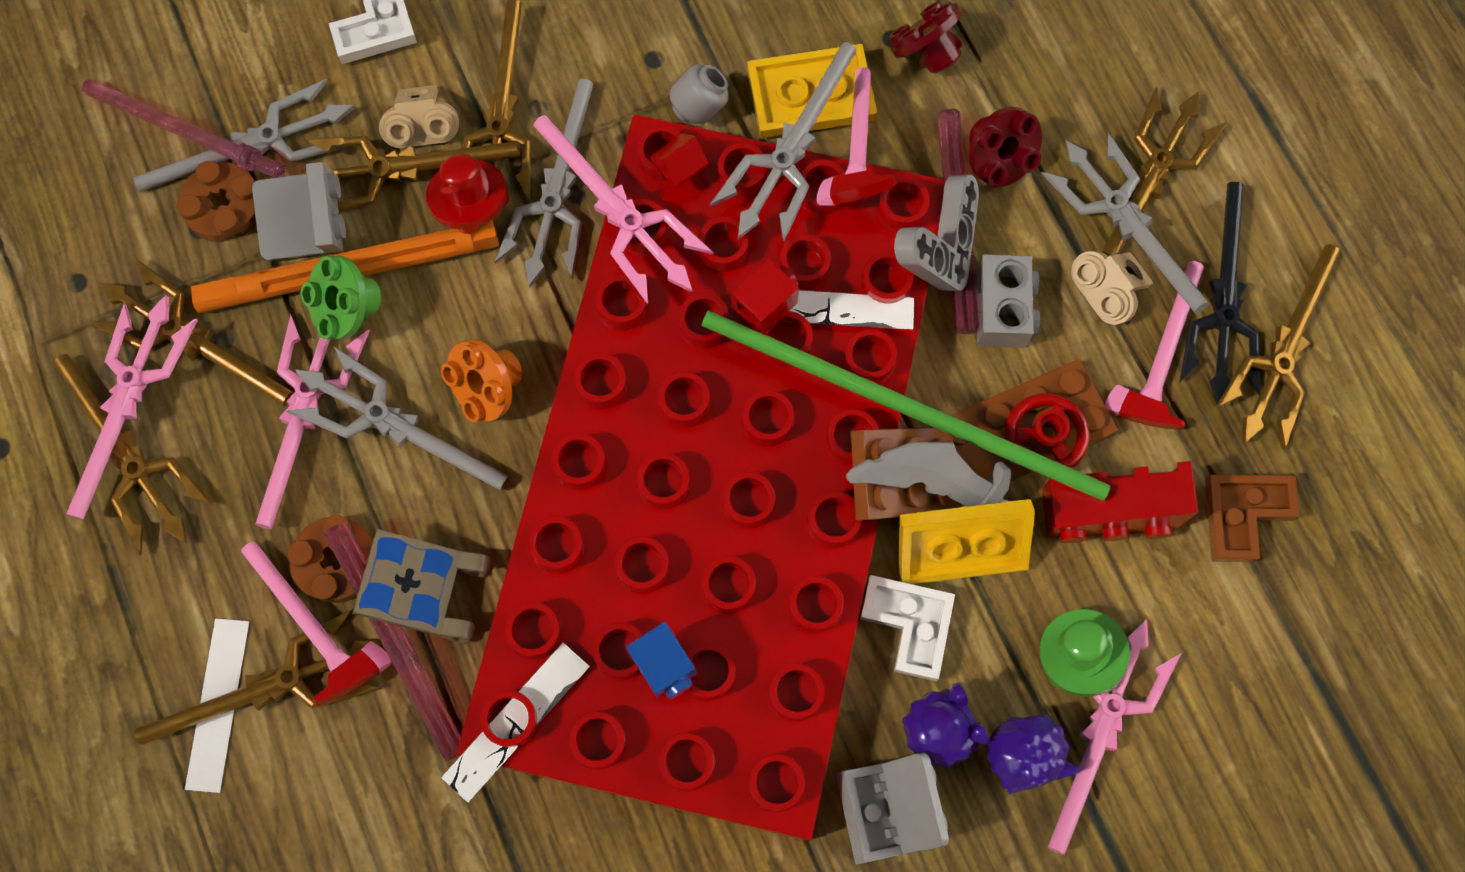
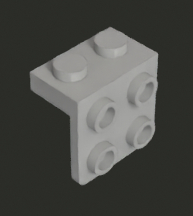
M324 163L305 164L307 174L263 179L253 183L252 192L260 254L265 260L275 261L344 252L342 239L346 238V227L342 214H339L337 198L341 197L340 182L337 174Z
M925 752L878 765L835 773L856 865L902 854L939 848L948 844V822L942 811L937 791L936 772L931 765L929 756Z

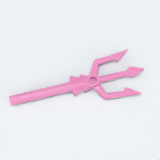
M546 115L539 117L535 121L534 127L599 199L594 205L595 211L608 216L609 223L620 227L610 254L648 304L646 274H638L622 253L630 240L635 237L643 243L668 271L669 282L692 292L685 266L676 265L644 228L665 221L685 240L684 248L714 254V252L667 209L647 213L637 211L633 200H627L622 185L611 189Z
M167 295L147 314L151 322L132 366H127L117 359L125 333L133 330L128 306L125 302L123 304L104 361L117 375V384L109 390L113 395L100 407L109 414L66 513L71 517L84 520L125 419H137L136 402H142V391L145 390L147 384L170 377L198 322V319L192 320L171 336L175 343L162 369L142 371L160 327L169 322V297Z
M291 314L277 374L291 385L295 392L286 401L289 407L279 417L281 422L288 424L255 523L256 526L264 529L273 528L304 429H316L315 424L289 414L286 411L318 408L319 411L318 400L322 394H326L321 390L311 392L298 374L289 369L294 344L301 341ZM370 330L365 331L346 346L349 352L348 356L358 361ZM319 338L309 371L320 372L330 339ZM342 369L339 379L325 381L339 389L346 388L353 371L345 373L344 369Z
M1147 619L1127 637L1130 646V659L1123 679L1112 690L1111 694L1106 692L1101 695L1092 696L1099 706L1096 712L1089 718L1092 723L1080 735L1089 743L1078 768L1079 773L1074 778L1048 845V849L1058 854L1065 855L1105 750H1117V733L1122 732V715L1153 713L1181 656L1179 654L1154 669L1158 677L1145 702L1124 700L1122 698L1140 650L1148 647Z

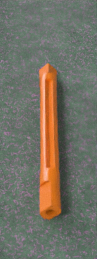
M493 220L481 225L478 231L471 234H464L458 229L452 228L330 256H344L350 259L357 266L360 273H363L364 276L490 249L500 245ZM321 258L191 286L193 306L199 314L301 291L302 285L305 282H309L311 272Z

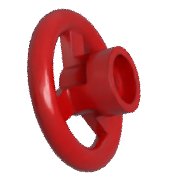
M1050 393L1031 395L1017 403L1006 420L1005 440L1021 446L1019 442L1036 441L1039 445L1048 447L1057 462L1067 467H1075L1083 459L1088 449L1090 433L1087 420L1074 403L1062 396ZM1038 406L1053 407L1052 410L1042 412L1032 427L1018 428L1023 415L1032 408ZM1065 413L1073 421L1077 433L1076 444L1071 453L1062 443L1070 431V423L1064 415ZM1042 427L1053 429L1055 436L1049 437L1045 435Z

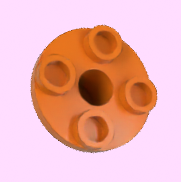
M468 339L456 344L451 349L447 362L441 366V376L443 381L451 387L456 399L462 406V412L467 420L473 423L480 420L488 422L502 417L509 410L512 401V387L520 383L522 368L519 360L512 352L505 349L495 352L489 345L480 340Z

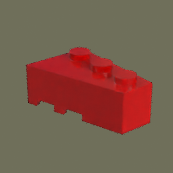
M1191 461L1177 462V468L1173 472L1149 474L1148 466L1134 468L1135 475L1107 476L1106 471L1086 474L1110 485V490L1104 501L1050 478L1042 487L1047 538L1060 537L1061 543H1078L1086 541V536L1103 535L1104 541L1125 540L1132 533H1145L1147 539H1161L1172 536L1174 530L1198 513Z

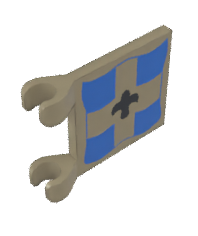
M377 529L352 614L430 633L456 643L466 644L473 637L474 624L466 620L445 618L456 572L458 570L475 578H483L490 569L491 558L483 554L462 552Z

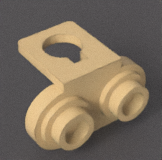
M437 85L401 89L395 98L394 107L388 109L382 115L379 123V132L382 139L395 148L444 143L451 140L457 134L459 116L451 105L436 101L438 94Z
M1087 251L1080 254L1072 264L1071 275L1075 285L1097 315L1104 322L1112 325L1129 321L1135 315L1138 307V300L1134 291L1149 288L1153 284L1150 277L1130 252L1107 256L1100 251ZM1127 265L1135 272L1137 277L1128 273L1125 269Z

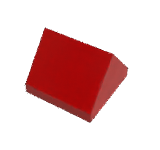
M685 133L650 156L653 163L675 189L709 166L696 137Z

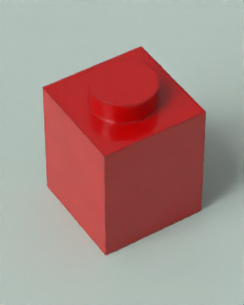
M767 259L731 291V308L755 331L764 334L798 303V280L787 267L783 265L778 267L771 259Z

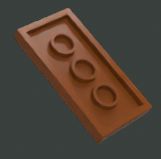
M1080 358L950 415L1005 439L1006 420L1014 406L1031 395L1050 393L1070 400L1081 410L1089 426L1090 439L1088 447L1114 436L1119 431ZM1038 406L1032 408L1023 415L1018 428L1032 427L1042 412L1052 410L1053 407ZM1065 413L1064 415L1070 423V431L1062 443L1071 453L1076 444L1077 433L1073 421ZM1042 427L1045 435L1049 437L1055 436L1053 429ZM953 436L956 452L975 473L985 479L993 472L997 462H1003L1011 470L1010 482L1032 472L1017 463ZM1036 441L1019 442L1021 447L1057 461L1048 447L1041 446Z

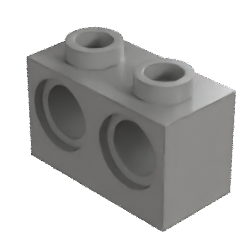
M982 255L976 269L977 346L1026 348L1033 334H1038L1040 312L1038 309H1033V296L1038 294L1039 273L1038 271H1032V256ZM1008 277L1016 283L1017 287H1006L1000 282L999 278ZM1009 315L1013 317L1018 326H1006L1002 323L999 316Z

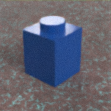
M663 622L626 646L629 655L657 699L666 694L671 700L693 685L690 678L696 675V669L666 622Z

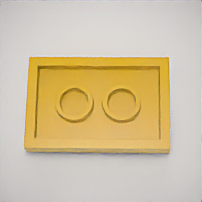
M863 44L853 45L856 48V52L810 131L852 125L855 72L861 67L868 68ZM840 47L747 61V72L760 139L782 135L784 122L795 125ZM871 83L868 122L876 121L878 114Z
M1031 499L901 514L898 568L900 581L908 584H918L1029 570L1035 510Z

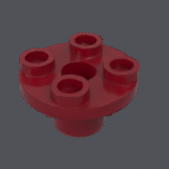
M939 0L926 7L920 13L921 20L911 27L905 24L889 36L892 42L890 50L896 58H902L917 51L920 56V67H927L930 73H940L947 70L961 56L960 48L962 47V42L949 29L960 19L962 11L957 3L949 2L942 5Z
M1005 107L979 119L971 128L969 134L970 166L973 173L989 186L997 188L1012 184L1026 173L1035 171L1040 165L1042 130L1038 118L1032 113L1020 107Z

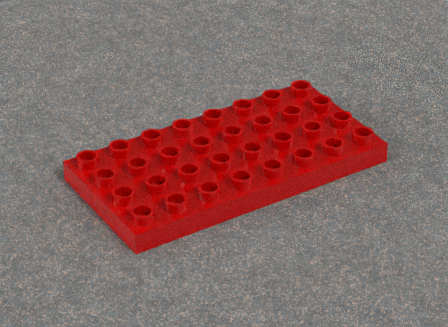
M633 114L613 188L622 185L627 200L632 199L635 209L640 213L667 209L711 249L714 254L684 248L685 240L665 221L645 227L644 230L676 265L685 266L692 292L669 282L668 271L637 237L632 238L622 253L638 274H646L647 304L610 254L620 227L609 223L608 216L605 215L455 755L460 757L483 732L491 742L499 746L517 747L500 766L501 768L804 841H811L879 519L856 520L854 484L850 483L846 478V474L853 468L851 431L898 429L902 413L701 325L709 310L753 329L731 308V291L767 259H771L778 267L781 265L787 267L797 278L799 291L862 294L885 304L896 303L905 297L914 298L913 330L809 323L801 314L788 311L764 333V335L905 396L929 283L898 263L894 250L895 238L899 229L905 227H925L938 236L946 180L866 163V169L871 170L876 175L892 174L897 182L896 185L886 191L860 200L838 205H819L816 200L822 181L834 176L844 175L848 169L849 160L804 150V157L794 165L809 185V188L784 242L782 241L779 213L787 211L797 189L785 176L778 178L758 212L759 224L738 239L740 211L749 209L771 172V168L750 165L735 186V196L712 206L708 205L745 154H772L776 149V144ZM685 133L696 137L709 166L675 189L653 163L650 156ZM663 622H666L696 669V675L690 678L693 685L671 700L666 694L657 699L626 649V646ZM564 643L590 667L537 725V712L533 703L525 695L519 693V691L558 647ZM512 699H516L522 702L528 711V724L519 736L512 739H501L493 733L490 723Z

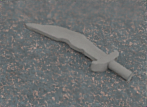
M911 442L883 452L880 458L875 460L868 459L849 470L846 478L853 484L872 483L908 488L914 483L923 482L928 493L942 496L948 495L951 499L964 506H976L1008 501L1003 496L1009 489L1011 470L1003 462H997L993 472L985 479L975 473L956 452L954 443Z

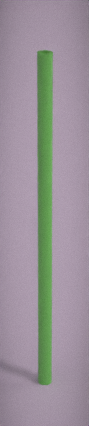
M708 310L701 326L1101 501H1104L1110 490L1109 484Z

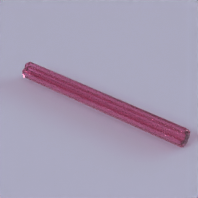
M955 108L943 109L939 113L938 127L943 180H947L952 175H966L960 112ZM973 249L967 284L963 290L953 291L956 331L959 334H972L977 332L979 328Z
M344 523L337 524L325 532V537L355 594L358 596L367 561L349 527ZM369 618L443 759L446 761L457 757L455 754L460 734L402 626Z

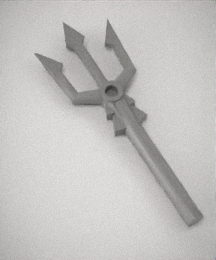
M848 42L842 43L795 125L784 122L782 139L777 138L776 149L772 154H745L708 205L712 206L735 196V186L750 165L771 168V172L749 209L740 211L738 239L759 224L758 212L778 178L785 176L797 189L787 211L779 213L782 241L784 242L809 188V185L794 164L804 157V150L815 143V137L809 131L856 52V48Z
M327 79L271 103L266 122L259 128H247L248 133L230 132V143L133 177L134 183L138 191L142 192L190 175L204 161L221 163L238 157L242 164L245 165L255 154L260 158L267 150H275L291 163L328 153L317 146L293 151L283 140V137L325 122L337 124L353 111L355 107L354 105H328L323 113L278 128L279 111L302 100L311 103L327 83ZM334 147L332 151L346 147Z
M587 79L578 80L563 134L575 148L593 88V83ZM559 154L557 155L554 168H544L546 184H541L542 197L540 201L515 207L494 264H497L517 248L514 238L523 216L544 214L533 256L525 261L529 288L545 270L542 258L553 219L556 218L572 226L568 251L562 253V257L572 280L574 276L583 221L563 205L571 196L569 189L577 181V176L569 172L571 167Z
M1109 132L1107 159L1115 160L1128 178L1119 190L1114 191L1111 190L1086 159L1087 151L1065 140L1070 165L1079 166L1105 199L1084 204L1068 187L1067 178L1041 172L1045 179L1080 215L1107 213L1112 218L1114 227L1119 226L1122 241L1133 237L1195 314L1205 310L1209 302L1147 228L1152 224V217L1140 212L1139 205L1128 201L1140 177Z
M335 346L333 347L345 373L354 371L375 385L372 401L368 404L326 382L321 372L295 369L298 376L311 392L321 390L364 414L346 427L320 416L318 408L286 411L287 413L347 439L369 427L378 429L384 438L389 435L399 448L406 441H409L500 491L505 487L509 479L508 475L416 426L418 415L402 414L401 408L387 407V380Z

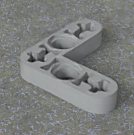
M952 175L946 180L938 236L925 227H905L899 229L896 234L894 250L898 263L940 291H961L967 284L979 201L978 183L973 175Z

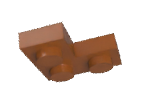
M1209 475L1205 479L1212 562H1256L1260 559L1257 520L1294 521L1299 518L1295 476Z

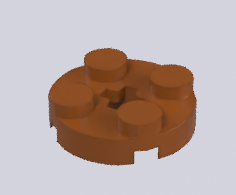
M204 161L197 166L196 171L183 184L177 202V210L190 229L205 240L225 242L229 241L227 237L235 236L238 233L243 236L256 225L252 185L255 180L247 170L238 165ZM220 195H226V198L230 201L227 206L220 205L217 210L213 209V201Z
M332 515L328 518L312 522L299 533L295 542L289 546L287 551V557L290 561V573L295 584L305 594L319 601L341 603L356 598L373 538L360 524L340 515ZM331 550L335 553L340 550L344 552V555L340 558L342 566L337 570L332 566L324 567V562L327 559L326 554Z

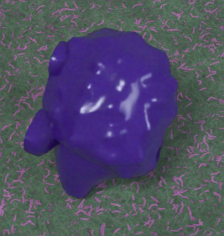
M958 682L952 685L950 691L944 689L941 692L930 691L926 693L922 699L916 700L911 704L910 712L902 719L904 732L907 737V747L915 754L925 752L929 756L932 766L939 765L943 768H948L954 763L964 762L969 758L971 751L978 749V743L987 744L990 740L983 725L976 722L967 705V695Z
M1047 714L1029 717H1010L1000 726L993 729L990 742L987 743L989 747L987 758L991 763V771L999 776L1004 789H1007L1008 794L1034 789L1051 781L1079 773L1077 766L1066 762L1070 747L1064 739L1063 727L1053 723Z

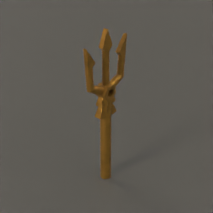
M507 0L495 93L485 94L489 109L485 110L488 121L486 127L463 137L461 149L470 148L472 144L492 139V144L518 141L521 147V172L515 175L530 200L531 141L510 128L516 118L513 111L520 101L518 96L511 94L522 3L519 0ZM500 160L490 161V164L499 169Z
M1155 88L1134 137V140L1149 159L1138 170L1140 180L1130 199V202L1140 206V212L1143 211L1150 197L1160 199L1162 196V184L1165 185L1168 180L1169 169H1197L1228 123L1224 122L1203 131L1201 135L1204 140L1191 159L1173 156L1171 152L1189 119L1198 115L1200 90L1179 106L1180 117L1164 146L1157 148L1146 137L1154 115H1159L1162 112L1158 88ZM1119 226L1114 228L1102 250V253L1107 256L1119 254L1126 240L1122 241Z
M367 136L304 139L328 153H331L334 147L361 146L368 165L332 170L339 179L371 175L367 195L343 201L337 200L339 212L375 204L384 181L388 179L401 181L402 177L419 181V171L440 168L445 159L455 154H467L475 160L485 162L520 157L518 141L417 155L415 148L410 146L399 154L394 150L383 157Z
M1327 244L1324 246L1288 327L1281 325L1275 328L1276 341L1270 344L1271 357L1245 356L1216 405L1218 407L1242 395L1239 387L1251 367L1265 370L1268 378L1251 415L1243 417L1242 444L1246 443L1264 427L1261 417L1280 378L1293 394L1285 418L1277 421L1281 447L1284 451L1286 449L1305 394L1292 371L1294 370L1295 363L1301 358L1299 352L1310 344L1302 335L1339 256L1340 249L1335 245Z
M137 259L144 283L147 286L155 284L173 298L169 310V322L160 327L153 346L167 339L174 345L175 342L171 336L190 323L182 321L185 294ZM98 282L111 303L124 304L125 302L129 308L149 319L147 314L152 309L127 295V290L124 286ZM117 321L91 322L87 324L113 337ZM197 325L194 327L183 349L190 360L194 361L199 355H202L283 406L288 405L286 401L294 392L210 342L214 334L211 330L198 328ZM125 333L123 339L124 343L138 350L143 339L141 340L129 333Z
M67 354L60 355L54 360V365L101 433L108 413L100 408L102 403L70 356ZM131 430L124 433L120 431L110 458L114 460L111 464L121 470L123 477L110 501L139 555L141 556L144 526L142 524H135L123 501L136 483H139L164 520L162 529L187 544L183 518L172 514L149 480L150 475L169 469L185 487L183 496L207 504H213L174 457L144 461L143 449L139 445L136 446L135 433Z
M354 609L322 623V627L327 633L336 636ZM301 633L289 639L284 665L279 669H264L265 675H245L246 686L135 729V735L139 744L143 745L251 702L255 709L260 711L272 699L277 702L287 692H292L311 709L381 688L363 684L334 701L315 706L313 700L315 695L305 684L304 678L329 668L326 663L327 661L323 659L299 669L300 646L311 641L305 633ZM354 641L351 649L344 652L353 656L368 642H374L378 646H381L384 642Z

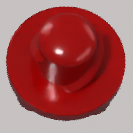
M455 154L443 161L439 171L430 180L426 189V202L431 215L439 223L458 229L464 234H471L478 231L481 225L493 220L509 202V194L503 174L494 165L485 161L475 160L467 154Z

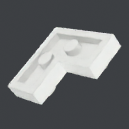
M363 0L366 13L329 23L336 51L342 64L417 43L404 0Z
M870 575L860 620L902 629L894 672L932 681L939 680L955 594Z

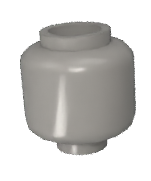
M694 64L689 67L670 89V99L676 116L684 122L704 125L709 122L728 101V83L725 76L711 65Z

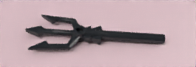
M1229 182L1227 184L1220 279H1213L1209 282L1214 295L1210 299L1214 313L1189 323L1179 381L1180 383L1200 362L1195 357L1199 330L1215 327L1219 330L1216 376L1209 382L1216 404H1218L1230 383V379L1226 376L1230 329L1249 338V356H1260V333L1240 319L1239 309L1244 302L1239 298L1247 285L1237 281L1244 184L1241 182ZM1251 367L1246 376L1256 393L1260 396V369Z

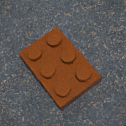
M936 428L851 431L853 467L868 459L875 460L880 458L883 452L911 442L953 443V436ZM923 482L914 483L908 488L872 483H854L856 520L900 517L901 514L957 508V501L951 499L948 495L942 496L928 493Z

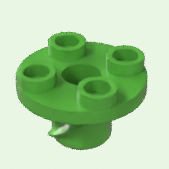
M323 256L313 268L309 282H305L300 291L301 301L308 307L318 334L323 339H346L351 337L358 331L363 319L367 321L369 316L374 315L378 311L381 304V292L377 283L371 278L364 277V274L360 273L357 266L344 256Z
M1089 609L1068 611L1055 618L1042 635L1040 661L1043 670L1053 686L1069 694L1091 697L1110 692L1118 686V683L1123 679L1128 669L1130 648L1127 637L1122 628L1112 618L1101 612Z

